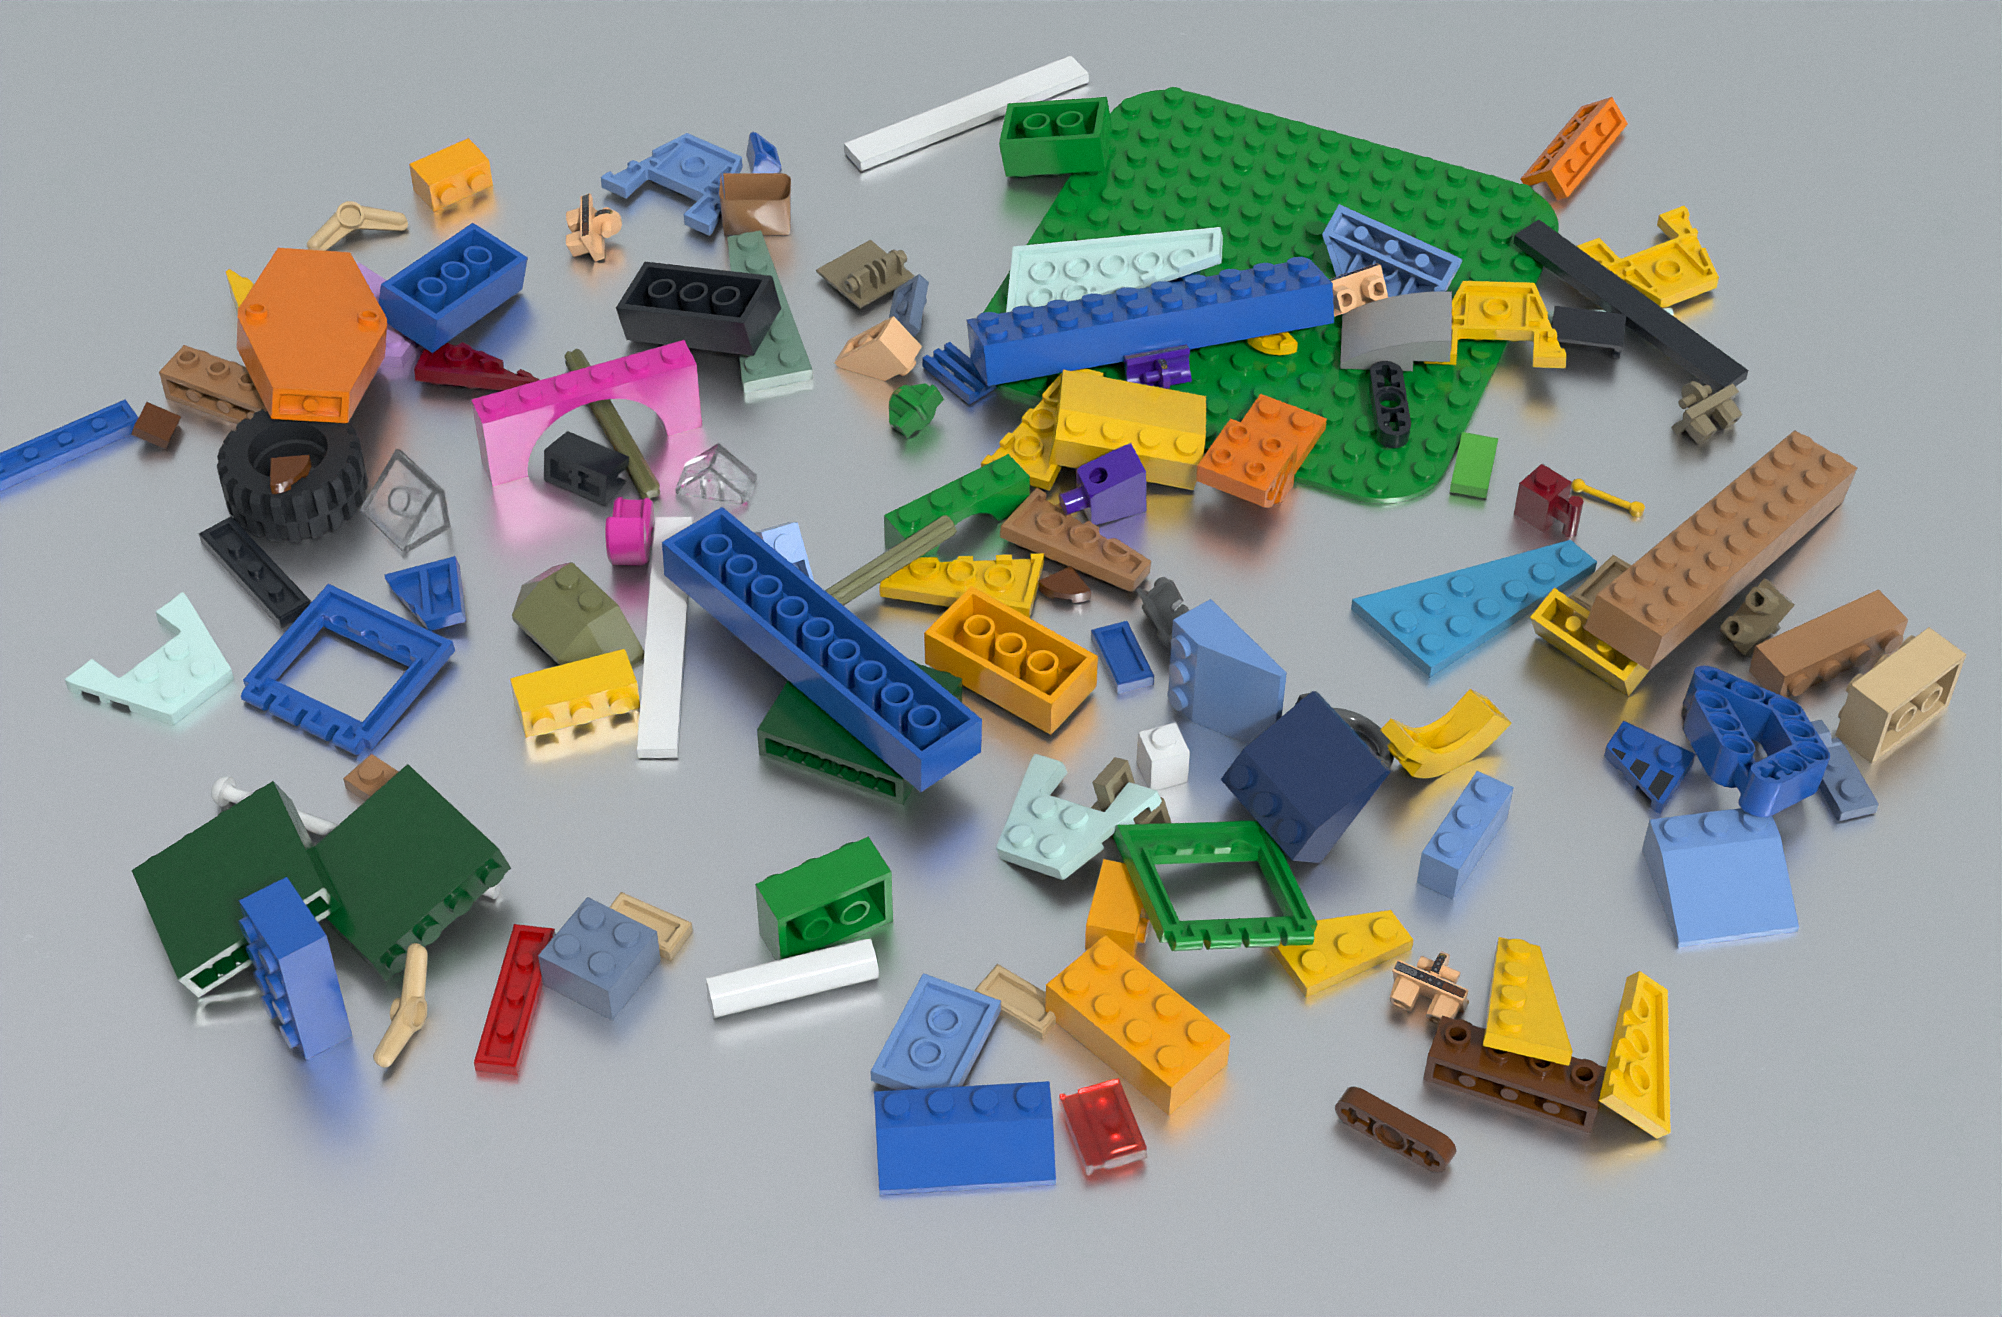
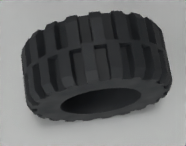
M262 409L255 412L253 418L249 420L245 418L236 425V431L231 430L218 452L217 470L229 514L234 517L235 521L242 528L248 529L250 533L260 538L266 535L270 541L281 542L282 539H289L291 543L302 542V538L312 537L313 540L322 537L323 532L329 529L333 532L342 526L344 519L349 521L357 512V507L361 506L366 496L365 490L368 488V478L360 439L350 423L271 419L268 411L265 412ZM309 455L311 467L314 469L309 472L307 477H302L292 484L291 489L286 492L272 494L270 487L271 458Z

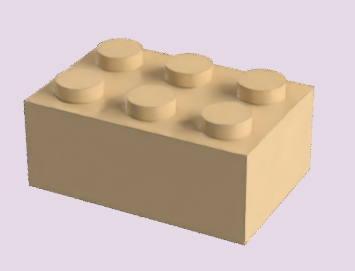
M1930 627L1916 637L1913 635L1909 636L1896 652L1890 656L1888 654L1883 655L1876 662L1873 669L1865 675L1861 673L1856 675L1850 681L1846 688L1848 693L1846 703L1838 714L1840 722L1835 736L1871 764L1949 706L1967 654Z

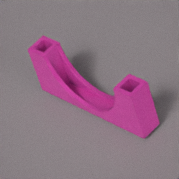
M685 340L471 399L481 461L492 487L528 477L530 454L543 432L564 414L591 402L606 399H627L642 403L656 412L667 436L702 427L697 364Z

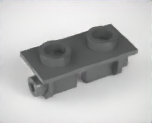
M1161 577L1154 582V588L1149 592L1140 587L1136 591L1144 603L1142 610L1153 620L1158 629L1156 633L1158 639L1163 645L1171 649L1173 619L1188 612L1189 609L1184 604L1178 607L1184 600L1175 583L1166 577Z

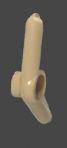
M347 201L339 205L337 211L308 240L307 248L308 250L327 251L350 232H355L359 229L405 231L408 228V221L405 215L400 212L362 206L356 202Z
M418 943L411 944L407 949L401 998L398 997L393 1001L390 1008V1019L392 1022L373 1054L375 1063L383 1068L393 1064L413 1033L420 1030L426 1020L427 1002L425 1000L428 953L426 948Z

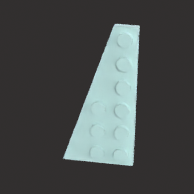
M1221 227L1013 246L1006 312H1011L1013 308L1018 306H1031L1033 308L1045 306L1048 302L1058 299L1066 301L1079 300L1082 296L1091 293L1101 295L1112 294L1124 287L1136 289L1151 287V284L1154 282L1171 281L1221 264L1223 245Z

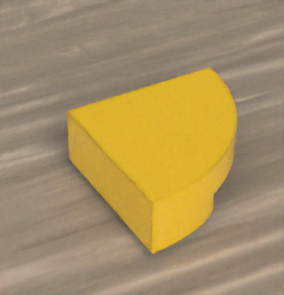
M1288 332L1249 338L1247 341L1253 348L1267 354L1287 355L1297 352L1298 343Z

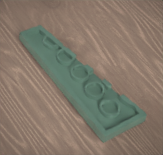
M761 230L727 237L730 270L772 276L781 305L780 312L755 355L739 354L744 393L812 380V366Z

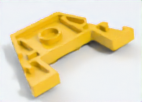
M1685 206L1658 216L1657 226L1671 240L1630 256L1619 258L1600 238L1577 245L1582 251L1662 308L1717 288L1719 276L1706 248H1702L1697 239L1698 231L1696 228H1692L1689 221L1690 213Z
M1463 281L1452 299L1450 362L1424 361V364L1456 365L1459 339H1472L1476 341L1484 339L1508 340L1511 342L1532 341L1534 343L1533 367L1566 368V352L1559 345L1557 332L1551 327L1548 320V312L1535 283Z

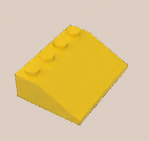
M1063 369L1049 463L1078 469V467L1131 443L1146 470V482L1194 490L1197 483V465L1204 455L1206 396Z

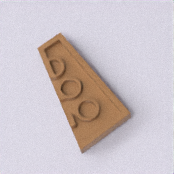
M1038 488L1001 525L1000 538L1036 553H1044V556L1051 560L1071 566L1085 574L1094 576L1132 593L1150 573L1151 560L1116 538L1106 539L1100 535V528L1090 521L1083 524L1072 517L1071 514L1066 516L1060 503L1054 505L1047 501V494Z

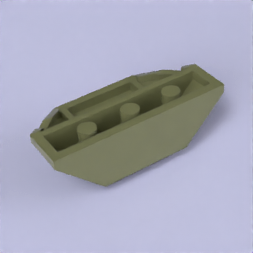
M573 562L553 566L522 585L512 613V619L558 664L563 665L625 649L631 667L644 659L645 651L619 605Z

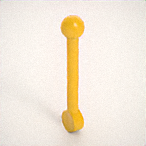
M1574 479L1572 481L1571 489L1575 493L1585 492L1628 509L1629 513L1634 517H1641L1644 513L1645 506L1641 502L1634 501L1630 503L1585 485L1582 479Z

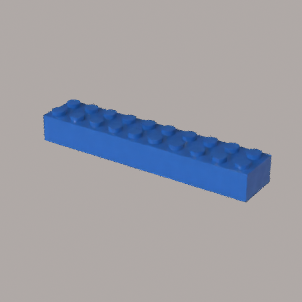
M1293 257L1288 259L1286 263L1281 264L1259 263L1254 265L1253 269L1241 271L1225 269L1220 271L1219 275L1208 277L1192 275L1186 277L1185 281L1174 283L1158 281L1152 283L1151 287L1140 289L1124 287L1112 294L1101 295L1091 293L1082 296L1079 300H1052L1045 306L1034 308L1031 306H1018L1013 308L1011 312L1006 313L984 312L979 314L977 318L967 319L970 359L987 386L1062 373L1063 369L1074 371L1123 362L1125 355L1187 344L1190 349L1332 324L1334 323L1333 283L1310 259Z
M720 507L662 542L664 575L918 791H924L981 753L982 719L725 508Z

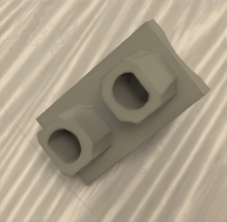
M1696 381L1687 383L1682 387V399L1678 401V404L1682 409H1689L1684 411L1683 419L1671 427L1677 436L1687 431L1699 445L1712 437L1718 430L1709 419L1713 416L1724 430L1734 425L1743 415L1733 401L1734 397L1739 393L1738 389L1732 383L1708 397L1712 394V389L1709 385L1702 386Z
M1764 578L1757 587H1753L1746 595V600L1733 616H1729L1720 626V632L1744 656L1751 657L1756 645L1762 643L1770 633L1776 634L1781 629L1779 623L1795 604L1784 596L1770 580Z

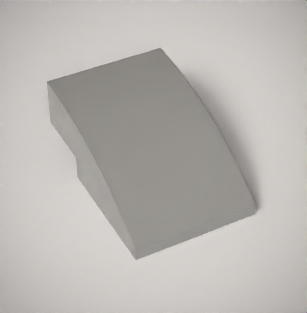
M1452 291L1421 292L1393 296L1373 301L1342 315L1340 369L1370 370L1377 362L1391 361L1398 364L1403 371H1413V361L1450 362Z

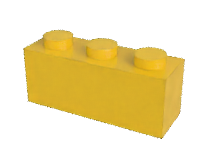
M1553 588L1530 617L1535 634L1629 697L1649 671L1585 630L1584 627L1590 611L1556 588Z
M625 649L510 678L514 705L526 738L640 708L637 680Z

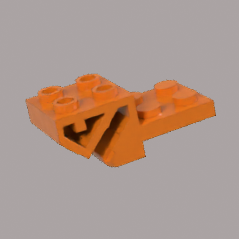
M1260 394L1241 422L1230 418L1197 465L1196 481L1262 507L1269 508L1273 507V504L1282 503L1294 485V475L1325 431L1327 418Z

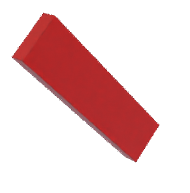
M520 924L513 925L475 1056V1071L518 1076L543 986L538 955L556 935L554 928Z

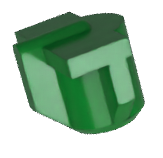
M926 383L900 386L892 393L889 399V423L908 439L916 430H922L932 421L936 408L942 403L944 398L933 384L931 386Z

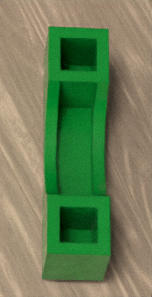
M1009 454L885 514V547L888 550L943 515H947L955 525L965 518L978 513L991 514L1000 522L1008 518L1029 496L1030 476ZM940 545L921 557H930L936 554Z

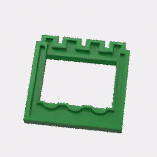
M1258 821L1117 825L1113 838L1159 942L1168 943L1171 951L1201 950L1203 943L1207 950L1240 948L1242 943L1245 948L1277 947L1280 941L1283 946L1312 945L1314 943V932L1318 924L1279 845ZM1258 861L1284 916L1179 921L1155 865Z

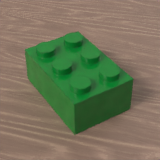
M1107 97L1008 103L999 141L1006 177L1106 171L1113 132Z
M869 836L856 842L846 843L835 851L818 858L808 859L797 867L780 874L770 875L763 881L755 884L759 934L776 961L835 947L893 922L892 872Z

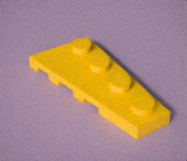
M1086 368L1074 370V372L1104 377L1103 373ZM1062 373L1042 394L1040 403L1034 409L1029 408L1021 417L1022 423L1013 433L1008 432L999 442L1000 447L992 456L988 454L981 462V467L1009 454L1030 476L1031 486L1051 490L1062 468L1061 465L1049 463Z
M1498 937L1494 955L1483 1046L1569 1066L1573 1051L1540 946L1530 944L1522 939Z
M1638 971L1626 978L1599 1101L1658 1139L1671 1133L1668 990L1641 971Z

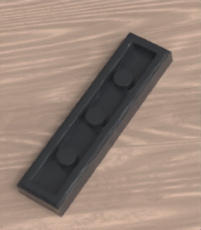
M232 516L199 533L201 543L281 629L293 623L312 602Z

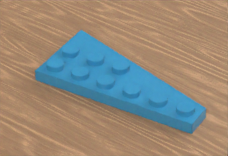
M1567 540L1352 599L1351 610L1430 678L1535 611L1553 588L1563 593L1594 573L1597 561L1573 541Z

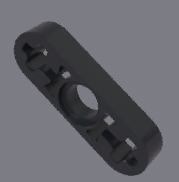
M1380 361L1371 367L1369 377V391L1376 437L1383 446L1400 448L1408 443L1411 430L1403 370L1394 362ZM1384 378L1388 379L1390 386L1384 387ZM1390 400L1396 402L1399 406L1388 408L1383 406L1381 402ZM1390 422H1395L1396 431H1392V428L1389 427Z

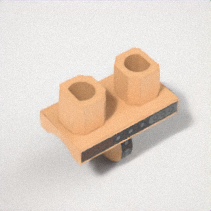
M590 193L580 196V208L566 212V221L572 232L566 235V245L573 257L590 253L595 262L605 259V238H609L621 230V216L608 207L597 211L593 207V197Z
M1377 263L1329 279L1333 283L1334 317L1373 301L1388 298L1382 268Z
M1441 951L1435 961L1421 956L1417 968L1397 960L1392 970L1394 983L1390 1001L1394 1006L1411 1011L1419 994L1430 998L1432 1002L1426 1016L1429 1020L1439 1025L1442 1015L1454 1019L1458 1011L1465 1012L1469 1004L1467 999L1468 989L1456 985L1461 972L1447 967L1450 954Z

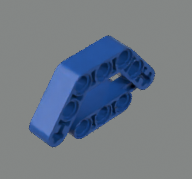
M1705 665L1696 667L1683 701V706L1688 713L1682 728L1709 778L1721 786L1738 788L1740 792L1739 806L1745 812L1757 817L1773 816L1815 794L1829 763L1830 752L1802 707L1791 699L1720 669ZM1752 740L1761 744L1768 757L1758 762L1755 761L1753 755L1756 749Z

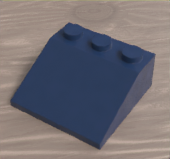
M1312 691L1240 752L1220 780L1292 861L1321 863L1387 778L1391 770L1317 691Z

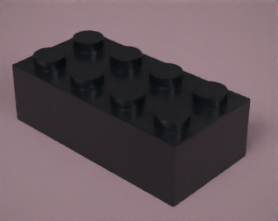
M646 261L616 306L626 340L663 345L685 340L688 348L752 356L755 355L781 310L773 277L770 275Z

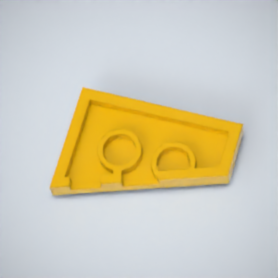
M1391 910L1316 920L1318 925L1314 932V943L1312 945L1283 946L1280 941L1279 946L1269 947L1296 986L1307 998L1412 950L1414 939Z

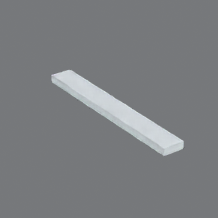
M1068 56L844 143V153L860 171H863L1005 115L1008 103L1042 101L1088 83L1089 73L1072 56Z
M655 517L637 740L638 758H678L689 596L664 575L662 542L692 525L693 517Z

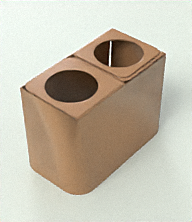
M723 173L725 198L722 176H720L719 197L724 235H739L760 230L763 235H790V176L783 173Z

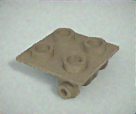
M872 240L861 244L816 269V272L858 308L868 305L914 277L904 267V263L907 262V256L903 250L897 251L893 249L886 253Z

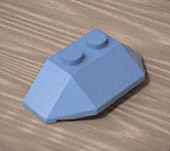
M1340 204L1322 234L1336 277L1340 274L1349 273L1376 263L1380 264L1388 298L1411 293L1446 292L1463 262L1457 256Z

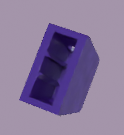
M1129 443L1078 467L1076 470L1077 488L1059 494L1060 505L1066 516L1084 510L1088 520L1095 525L1141 514L1147 511L1146 470L1132 444Z

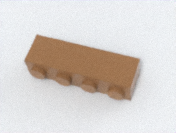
M1878 589L1756 645L1749 672L1769 691L1786 698L1792 695L1798 696L1815 684L1833 680L1843 671L1854 666H1863L1873 657L1884 652L1891 653L1895 651L1903 642L1908 619Z

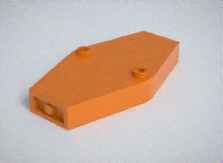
M277 248L238 308L237 350L271 419L348 423L385 358L387 317L350 252Z

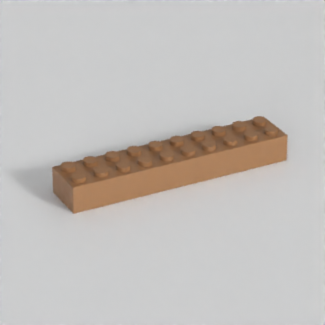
M1794 430L1601 590L1595 597L1584 629L1648 671L1651 670L1840 505L1845 499L1858 468L1847 462L1842 456L1832 453L1814 442L1810 437Z

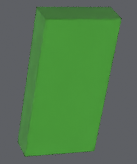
M1462 432L1450 492L1487 498L1498 438Z

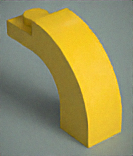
M1469 689L1451 710L1429 725L1413 728L1390 718L1380 730L1390 740L1387 744L1389 752L1411 776L1416 778H1432L1444 775L1477 757L1512 723L1488 697Z

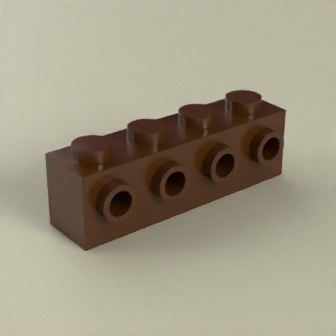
M1442 1015L1427 1056L1423 1080L1591 1134L1601 1103L1599 1097L1606 1067L1598 1065L1589 1059L1571 1057L1568 1066L1483 1046L1484 1028L1474 1026L1462 1019H1452Z

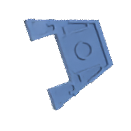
M686 133L652 150L651 157L641 162L632 160L627 163V169L615 175L611 171L601 176V186L603 189L627 199L646 180H651L663 185L665 188L690 197L697 202L683 214L684 225L710 236L721 216L719 197L720 176H722L725 198L723 173H740L743 168L742 157Z

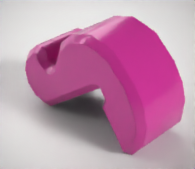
M618 497L614 501L613 516L606 518L605 528L607 556L612 565L643 566L649 561L651 531L653 530L654 505L649 497H645L644 500H630Z

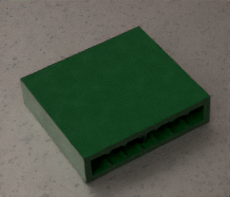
M910 660L962 702V678ZM789 680L757 729L759 755L901 805H904L914 788L913 785Z
M409 764L403 767L314 846L342 904L341 908L323 920L386 982L394 974L405 969L407 949L411 944L418 943L425 947L436 941L449 924L458 916L468 912L473 903L489 888L500 883L504 875L511 869L500 849Z
M274 781L257 789L250 796L221 812L209 822L186 834L182 839L131 870L177 979L198 998L253 964L246 951V946L250 944L244 937L238 920L244 918L239 900L287 877L317 922L342 907L293 801Z

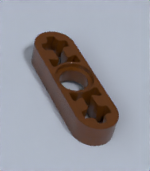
M1354 1086L1347 1088L1335 1105L1336 1114L1345 1124L1429 1171L1443 1172L1457 1152L1455 1144L1447 1135L1362 1088Z

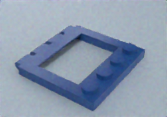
M328 583L243 679L245 688L241 693V700L263 711L269 709L270 714L294 726L300 725L302 730L325 741L332 740L333 745L354 755H359L365 747L373 750L455 652L454 643L445 637ZM322 627L409 667L363 722L276 681Z

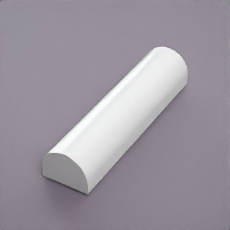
M864 939L706 978L707 999L713 1018H718L879 978V969L871 939Z

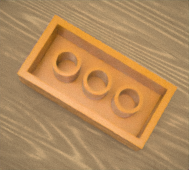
M973 586L924 632L925 664L936 670L949 672L956 677L962 678V685L1050 735L1097 687V655Z
M1106 935L1046 984L1045 1011L1047 1013L1052 1011L1055 1014L1056 1023L1168 1116L1228 1065L1231 1036Z

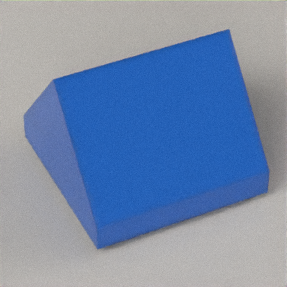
M751 132L746 152L751 173H778L781 171L782 166L776 147L758 133Z

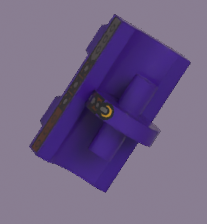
M1185 344L1125 355L1126 381L1170 389L1171 385L1191 382L1189 366L1190 348Z

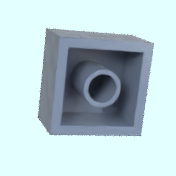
M589 897L583 901L538 955L544 986L612 1021L661 961L657 931Z

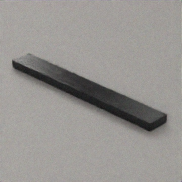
M1538 219L1515 234L1514 245L1606 312L1626 314L1625 325L1706 385H1709L1716 392L1732 383L1736 387L1747 379L1748 369Z

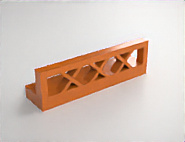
M1613 97L1581 106L1521 177L1522 183L1531 186L1546 181L1557 200L1569 197L1628 125Z

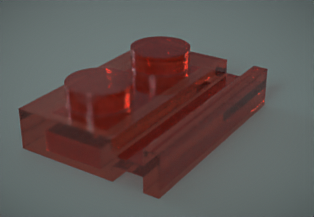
M1119 1078L1078 1089V1093L1066 1096L1065 1093L1059 1095L1060 1108L1086 1175L1093 1174V1170L1105 1167V1170L1147 1158V1146Z

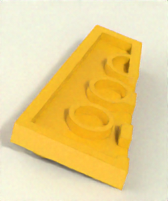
M1044 553L1031 554L1030 559H1012V554L996 555V560L973 561V556H958V559L952 562H940L937 557H919L880 582V597L950 607L973 586L1030 618L1038 589V581L1040 580L1044 565Z

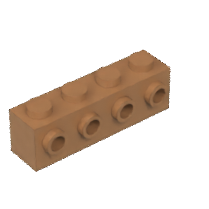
M183 345L159 371L165 397L235 424H238L245 418L247 420L253 418V414L262 409L265 412L267 411L247 368L237 362L228 361L211 355L206 351Z

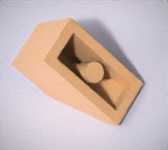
M893 316L849 339L834 363L839 368L886 381L898 374L900 376L908 374L916 365L915 357L922 346Z

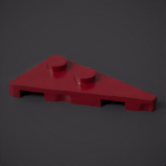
M463 342L456 346L446 343L433 353L424 349L414 368L415 381L429 382L434 385L464 386L469 389L484 388L504 391L540 380L522 369L518 370L517 374L504 369L503 360L483 351L474 350L470 345Z

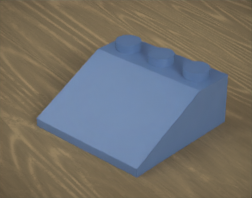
M1212 599L1173 619L1167 697L1175 710L1181 711L1193 723L1246 744L1251 743L1282 717L1287 672Z
M1742 808L1649 820L1642 852L1678 948L1798 932L1799 923L1782 840L1773 816L1757 817L1745 812Z

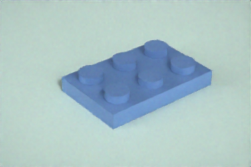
M923 973L870 1071L871 1081L895 1090L963 1086L1001 1012V1000Z

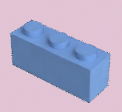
M1476 771L1422 851L1417 883L1454 900L1508 818L1514 787Z

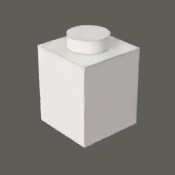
M1172 723L1138 732L1136 763L1147 787L1153 790H1160L1187 783L1190 751L1177 724Z

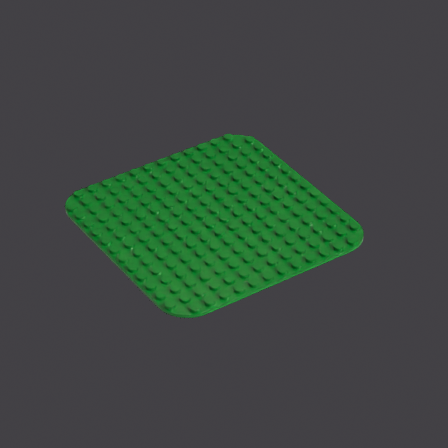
M1170 87L1166 90H1154L1126 98L1110 113L1113 132L1106 171L1072 173L1026 245L1221 227L1223 235L1222 263L1201 270L1200 275L1202 276L1219 275V272L1225 269L1241 271L1253 269V266L1259 263L1275 265L1286 263L1288 259L1293 257H1305L1310 259L1328 279L1336 277L1322 234L1340 204L1461 258L1463 262L1446 291H1452L1453 299L1463 281L1535 283L1536 285L1545 266L1514 245V236L1538 219L1557 233L1559 231V223L1551 205L1527 184H1519L1494 175L1434 160L1430 157H1423L1365 139L1337 133L1333 130H1326L1305 124L1304 122L1290 120L1239 104L1218 100L1210 96L1183 91L1178 87ZM1010 271L984 312L1006 313ZM1343 314L1335 316L1334 323L1288 331L1298 343L1297 352L1292 354L1272 355L1261 352L1247 343L1248 339L1190 349L1189 366L1192 381L1171 385L1170 390L1206 396L1204 454L1209 450L1230 418L1241 422L1259 395L1263 394L1327 418L1326 429L1294 475L1295 482L1361 502L1391 504L1417 498L1432 490L1443 479L1459 447L1462 432H1466L1509 341L1459 339L1456 365L1424 364V361H1413V371H1403L1411 430L1408 443L1400 448L1383 446L1377 440L1369 391L1370 370L1340 369ZM1124 361L1086 368L1101 372L1106 378L1126 381ZM1061 373L997 384L996 387L1010 394L1040 403L1042 394ZM1384 378V387L1390 386L1388 379ZM1390 400L1381 402L1383 406L1388 408L1399 406L1396 402ZM1390 422L1389 427L1392 428V431H1396L1395 422Z

